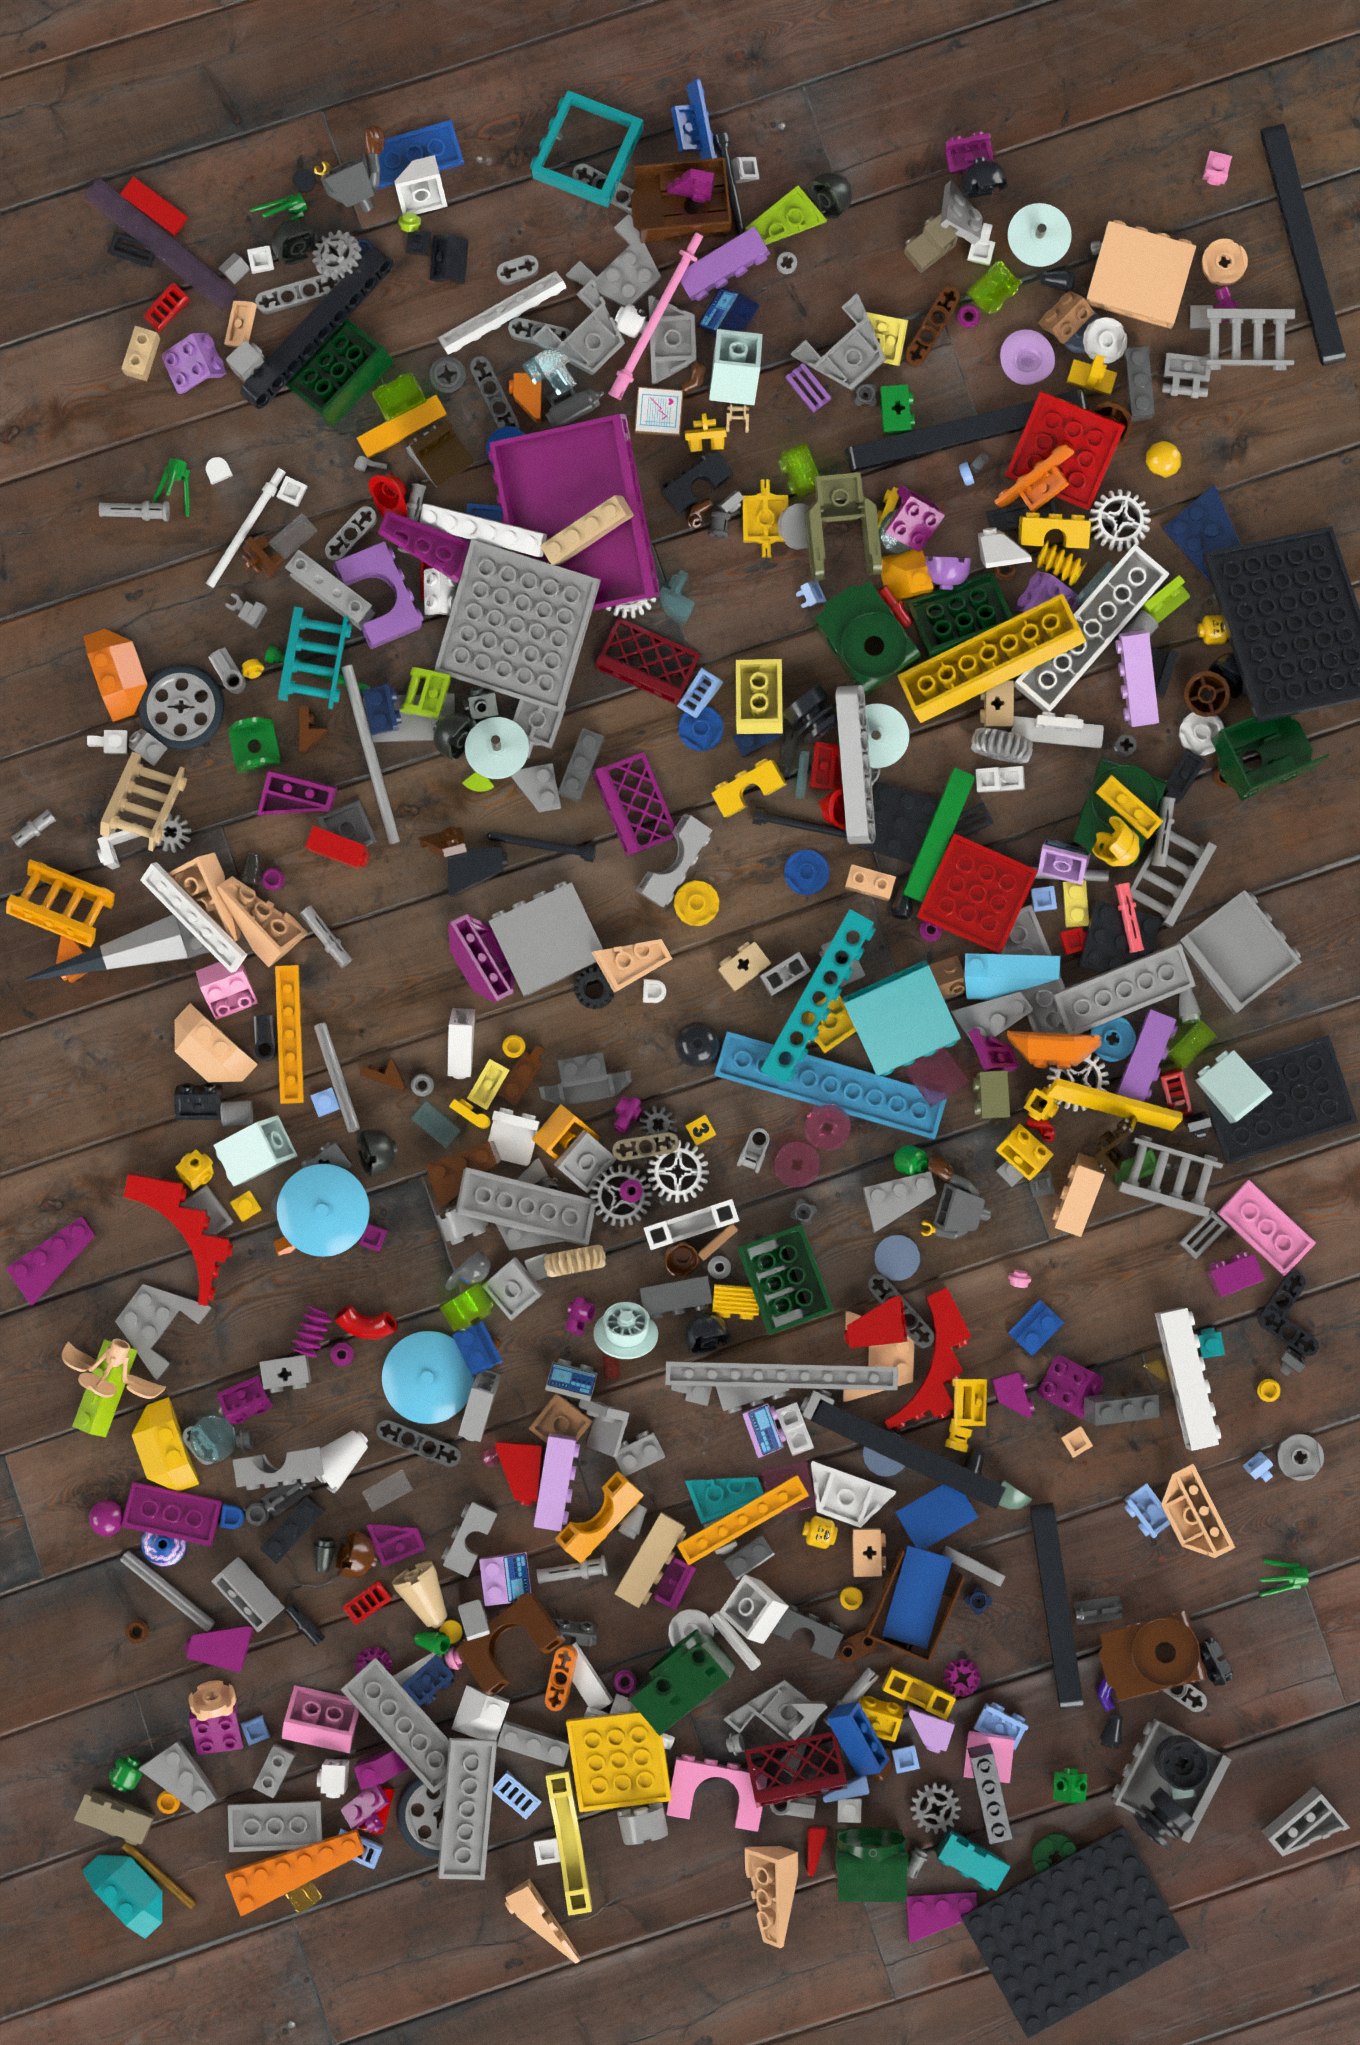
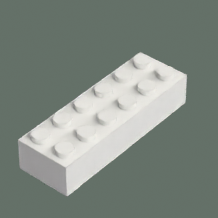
M1184 1307L1155 1313L1185 1447L1193 1451L1219 1445L1218 1439H1221L1219 1426L1215 1425L1213 1421L1216 1411L1213 1402L1210 1403L1207 1395L1211 1393L1208 1380L1204 1379L1202 1373L1205 1370L1203 1357H1199L1197 1348H1200L1198 1335L1194 1334L1192 1330V1325H1195L1193 1313Z

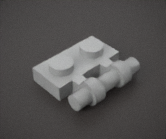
M1166 353L1163 377L1172 378V384L1163 383L1162 392L1170 393V396L1181 394L1190 395L1191 398L1197 399L1198 396L1207 397L1208 388H1201L1200 381L1209 382L1211 370H1207V366H1200V361L1210 360V358ZM1180 379L1193 380L1192 386L1179 385Z

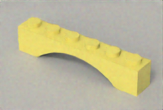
M570 1769L546 1772V1782L560 1854L568 1915L592 1912V1902Z

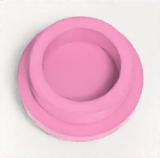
M1014 1270V1273H1009L1008 1276L1010 1285L1020 1288L1028 1287L1031 1277L1027 1275L1028 1272L1023 1270Z
M455 1647L449 1648L444 1654L449 1669L459 1670L462 1668L464 1660Z

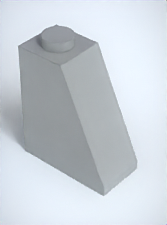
M486 1370L476 1376L459 1430V1436L469 1441H481L502 1374Z

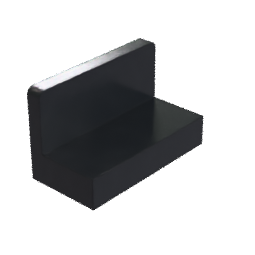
M451 233L433 236L430 281L441 282L449 280L459 284L465 283L468 239Z
M1151 647L1156 697L1162 699L1166 694L1179 652L1173 650L1166 652Z

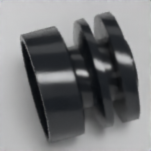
M820 684L806 692L782 714L791 726L800 722L804 724L799 729L798 735H803L807 731L810 732L803 739L806 745L824 737L838 723L837 712L833 715L830 714L836 708V704L833 703L824 707L823 703L828 699L829 695Z
M1183 1735L1169 1736L1162 1740L1156 1748L1154 1754L1155 1768L1158 1774L1175 1789L1183 1791L1194 1790L1207 1779L1210 1770L1209 1757L1205 1750L1189 1737ZM1179 1756L1183 1758L1180 1760V1765L1176 1763L1178 1761Z
M1159 1786L1149 1797L1155 1807L1151 1810L1142 1804L1140 1807L1147 1815L1143 1817L1137 1811L1132 1815L1139 1827L1155 1843L1169 1850L1171 1845L1165 1837L1169 1835L1176 1842L1178 1838L1173 1829L1177 1827L1179 1830L1186 1832L1195 1821Z

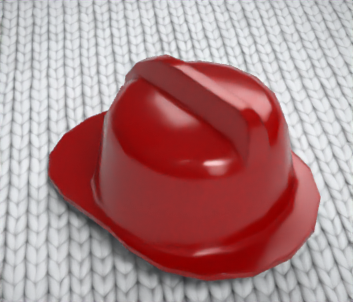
M392 472L386 475L373 476L369 481L368 488L381 517L384 519L386 511L407 518V506L404 500L406 487L403 481Z
M837 789L833 793L826 795L817 804L821 806V814L825 821L846 831L843 789Z

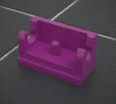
M673 1556L653 1598L676 1610L696 1570V1566L688 1565L686 1561Z

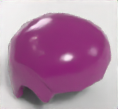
M101 1500L91 1508L89 1513L90 1527L101 1537H111L121 1530L124 1516L120 1505L114 1501Z

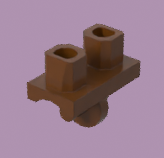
M263 535L254 539L250 536L245 540L246 544L242 548L246 553L242 558L247 562L243 569L246 572L253 569L256 574L262 571L270 579L282 564L283 557L276 551L269 556L264 552L268 548L269 542Z

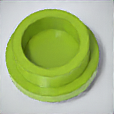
M407 212L399 217L398 223L403 231L414 232L419 229L421 218L415 213Z

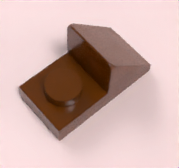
M299 706V752L301 754H307L329 732L327 729H311V726L315 725V713L311 712L309 706Z
M390 1057L385 1074L381 1073L382 1068L369 1064L368 1068L362 1067L361 1076L405 1091L406 1086L392 1057Z

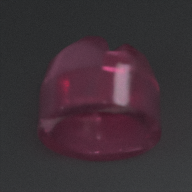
M495 1448L486 1449L480 1455V1460L483 1461L482 1465L485 1467H494L500 1462Z

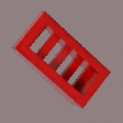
M173 282L143 315V318L160 333L191 300ZM173 294H175V295H176L177 297H179L181 300H180L179 302H177V301H176L173 297H171V296H172ZM167 300L174 306L173 309L165 304ZM160 307L168 313L166 317L158 310ZM154 313L162 320L160 324L152 317Z
M1181 1067L1160 1072L1159 1078L1168 1109L1174 1110V1106L1186 1103L1185 1108L1175 1111L1183 1113V1117L1194 1114ZM1174 1078H1179V1080H1175V1081H1171V1082H1168V1083H1167V1080L1174 1079ZM1181 1086V1089L1169 1092L1170 1088ZM1180 1095L1184 1096V1098L1178 1100H1171V1098L1177 1097Z
M379 1579L342 1608L356 1626L392 1600L393 1597ZM375 1588L382 1596V1601H379V1599L373 1593V1590ZM367 1594H369L373 1601L376 1603L374 1607L365 1597ZM360 1599L369 1609L367 1612L358 1603ZM355 1605L362 1616L358 1618L351 1609V1606Z
M809 1825L807 1829L806 1871L808 1876H813L816 1871L827 1835L826 1826Z

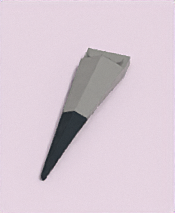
M173 914L26 977L25 980L34 981L189 959L210 953V951Z

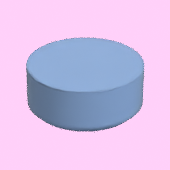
M968 463L959 464V470L965 485L974 484Z

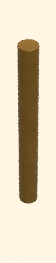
M126 1842L122 1846V1849L184 1905L190 1910L197 1902L133 1845Z

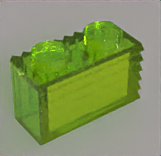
M412 372L402 374L396 380L380 385L371 392L386 422L427 402Z
M804 443L782 452L780 455L781 460L778 463L782 473L787 472L790 480L787 481L790 493H795L798 499L815 492L814 477L819 476L807 444Z
M1200 1020L1173 1046L1167 1056L1181 1069L1187 1068V1065H1190L1194 1058H1197V1055L1216 1038V1034Z
M478 1283L441 1306L440 1309L454 1331L457 1329L464 1331L472 1326L471 1321L476 1317L482 1320L492 1313L490 1309L494 1305L481 1284Z

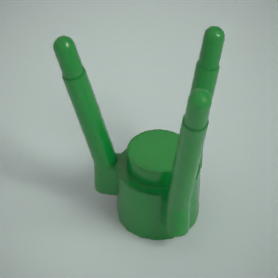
M298 193L294 196L292 194L286 198L250 208L249 211L256 212L280 205L263 213L262 217L265 218L287 209L289 215H295L290 219L293 220L304 217L303 211L307 210V206L301 194Z
M169 459L168 466H165L164 474L152 503L157 502L167 478H169L166 495H170L173 482L181 481L183 478L185 516L189 517L190 470L186 469L187 463L185 461Z
M1270 1559L1263 1560L1266 1564L1290 1568L1291 1570H1287V1576L1262 1577L1259 1579L1260 1582L1287 1581L1290 1585L1259 1593L1260 1597L1291 1589H1300L1301 1586L1308 1585L1307 1567H1300L1299 1563H1287Z

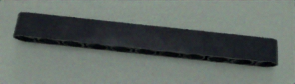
M1283 123L1263 128L1260 131L1261 140L1320 363L1322 366L1345 361L1346 354L1286 126Z
M1085 389L1054 395L1090 410ZM1036 400L845 449V454L850 472H860L1023 431Z

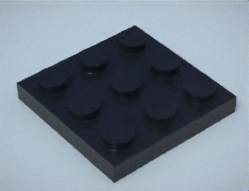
M877 782L873 795L875 841L870 844H859L858 848L914 864L940 800Z
M1095 900L1078 967L1104 973L1153 953L1161 918L1135 911L1144 950L1130 953L1121 910L1118 911V905Z

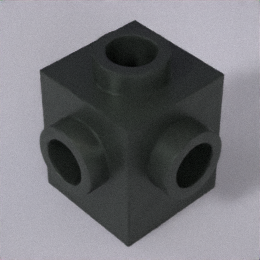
M474 687L470 689V692L464 693L465 700H462L463 711L471 719L480 722L488 719L489 716L498 715L496 697L493 690Z

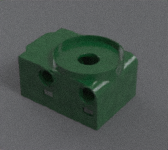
M870 580L861 586L851 585L827 601L824 611L814 617L813 626L854 685H862L865 697L917 663L921 656L915 644L909 639L902 625L896 620L893 612L886 602L883 601ZM877 636L883 641L884 650L880 655L871 656L865 651L864 643L869 637Z
M1254 716L1221 729L1210 739L1218 754L1217 763L1220 774L1225 782L1235 789L1240 801L1317 768L1329 757V754L1312 761L1313 749L1300 723L1292 720L1291 716L1256 723ZM1246 751H1255L1260 756L1261 764L1257 769L1247 768L1243 764L1242 757Z
M1102 757L1097 766L1069 845H1073L1075 842L1084 845L1087 853L1095 855L1092 848L1097 841L1096 834L1099 832L1114 833L1115 829L1110 824L1109 818L1117 816L1139 837L1140 850L1136 860L1129 866L1131 869L1136 865L1147 838L1100 798L1096 792L1112 775L1155 813L1167 781L1150 775L1139 767L1123 765ZM1101 843L1099 846L1101 850L1104 845L1103 843Z
M698 1628L672 1647L647 1671L649 1677L637 1686L627 1700L632 1702L656 1733L661 1736L728 1681L737 1664L713 1635L702 1633Z
M885 1827L835 1829L834 1874L838 1902H907L908 1852L906 1851V1838L903 1836L902 1829H889ZM864 1845H877L879 1847H864Z

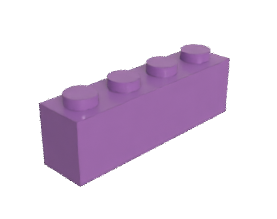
M752 227L688 266L680 282L692 301L695 299L700 301L709 295L708 291L715 287L720 289L725 286L731 277L742 276L751 265H759L765 262L770 252L757 229Z
M1151 1009L1148 1010L1115 1094L1148 1103L1152 1094V1090L1149 1089L1152 1080L1157 1081L1161 1071L1158 1068L1160 1060H1165L1169 1051V1047L1166 1046L1169 1038H1174L1177 1031L1176 1019Z

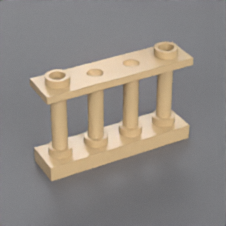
M132 752L102 817L100 835L109 837L112 829L116 830L119 828L149 838L148 850L153 851L156 843L160 844L164 834L162 829L179 791H183L186 786L187 778H184L185 768L180 767L176 777L143 767V764H140L141 754ZM143 776L171 785L172 787L169 793L165 794L136 785L134 780L136 777ZM134 793L163 802L164 805L159 812L130 803L126 798L128 794L132 795ZM120 811H128L156 820L153 829H149L121 820L119 814Z

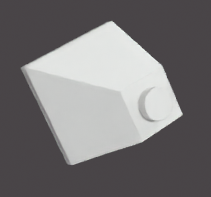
M435 155L413 160L394 181L403 214L407 212L420 214L447 207Z
M986 528L983 529V533H978L980 559L986 568L1032 561L1029 553L1001 530Z
M467 1685L451 1729L478 1739L497 1740L510 1700L498 1695L492 1697L485 1694L481 1689Z

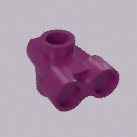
M1228 286L1215 290L1220 304L1213 306L1214 309H1240L1237 301H1232Z
M623 1096L615 1110L619 1114L618 1119L614 1123V1129L618 1133L625 1135L630 1128L632 1120L637 1121L643 1111L640 1108V1100L635 1097L628 1099Z
M575 1297L574 1302H570L568 1306L569 1319H567L565 1330L570 1331L571 1334L582 1336L585 1321L591 1322L594 1318L595 1305L589 1303L584 1298Z

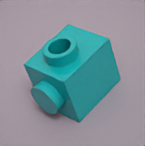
M1214 1328L1200 1330L1201 1334H1197L1200 1342V1348H1197L1198 1356L1208 1358L1225 1355L1221 1332L1215 1331Z

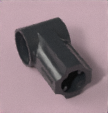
M274 1015L253 1016L255 1054L262 1061H271L277 1055ZM266 1044L270 1045L271 1053L268 1056L260 1055V1048Z

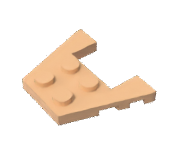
M846 1311L845 1330H847L848 1324L861 1316ZM908 1336V1342L869 1346L868 1366L898 1367V1386L913 1382L914 1342ZM843 1389V1402L884 1390Z

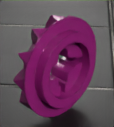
M366 1648L360 1652L355 1661L356 1673L361 1671L368 1664V1661L374 1658H380L379 1662L391 1673V1657L382 1648Z
M957 1659L946 1667L943 1678L946 1688L952 1694L964 1697L973 1694L979 1687L981 1676L978 1667L973 1662L967 1659ZM957 1669L962 1674L970 1673L966 1678L968 1686L962 1682L954 1683L958 1679Z

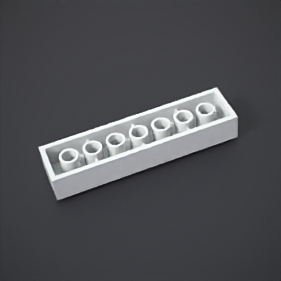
M1134 544L1074 614L1086 642L1022 673L1014 683V687L1043 712H1051L1165 581L1169 573Z

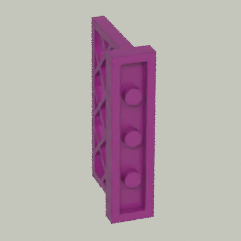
M644 752L594 770L592 773L627 858L675 838L673 834L664 837L655 833L660 822L668 825L671 833L675 829V825ZM641 759L644 766L642 775L629 770L632 762ZM619 769L625 772L621 783L612 780L609 771ZM627 774L639 778L636 789L623 785ZM642 780L651 783L653 790L650 796L638 791ZM621 788L634 793L629 804L620 800L619 793ZM636 794L648 799L644 810L632 806ZM651 801L660 805L662 810L659 817L647 812ZM630 809L642 814L638 825L629 822L627 816ZM645 816L657 820L653 832L641 827ZM639 830L651 835L649 842L642 846H639L636 839Z

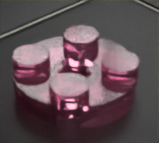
M836 1104L820 1105L814 1108L806 1118L805 1135L807 1140L816 1148L820 1147L827 1151L836 1150L846 1143L850 1135V1119L846 1112ZM824 1123L833 1125L832 1132L822 1130Z
M791 1142L784 1145L777 1152L774 1160V1170L778 1179L785 1185L793 1188L804 1187L812 1183L820 1169V1159L817 1152L810 1145L802 1142ZM794 1158L797 1161L800 1159L803 1161L801 1171L791 1169Z

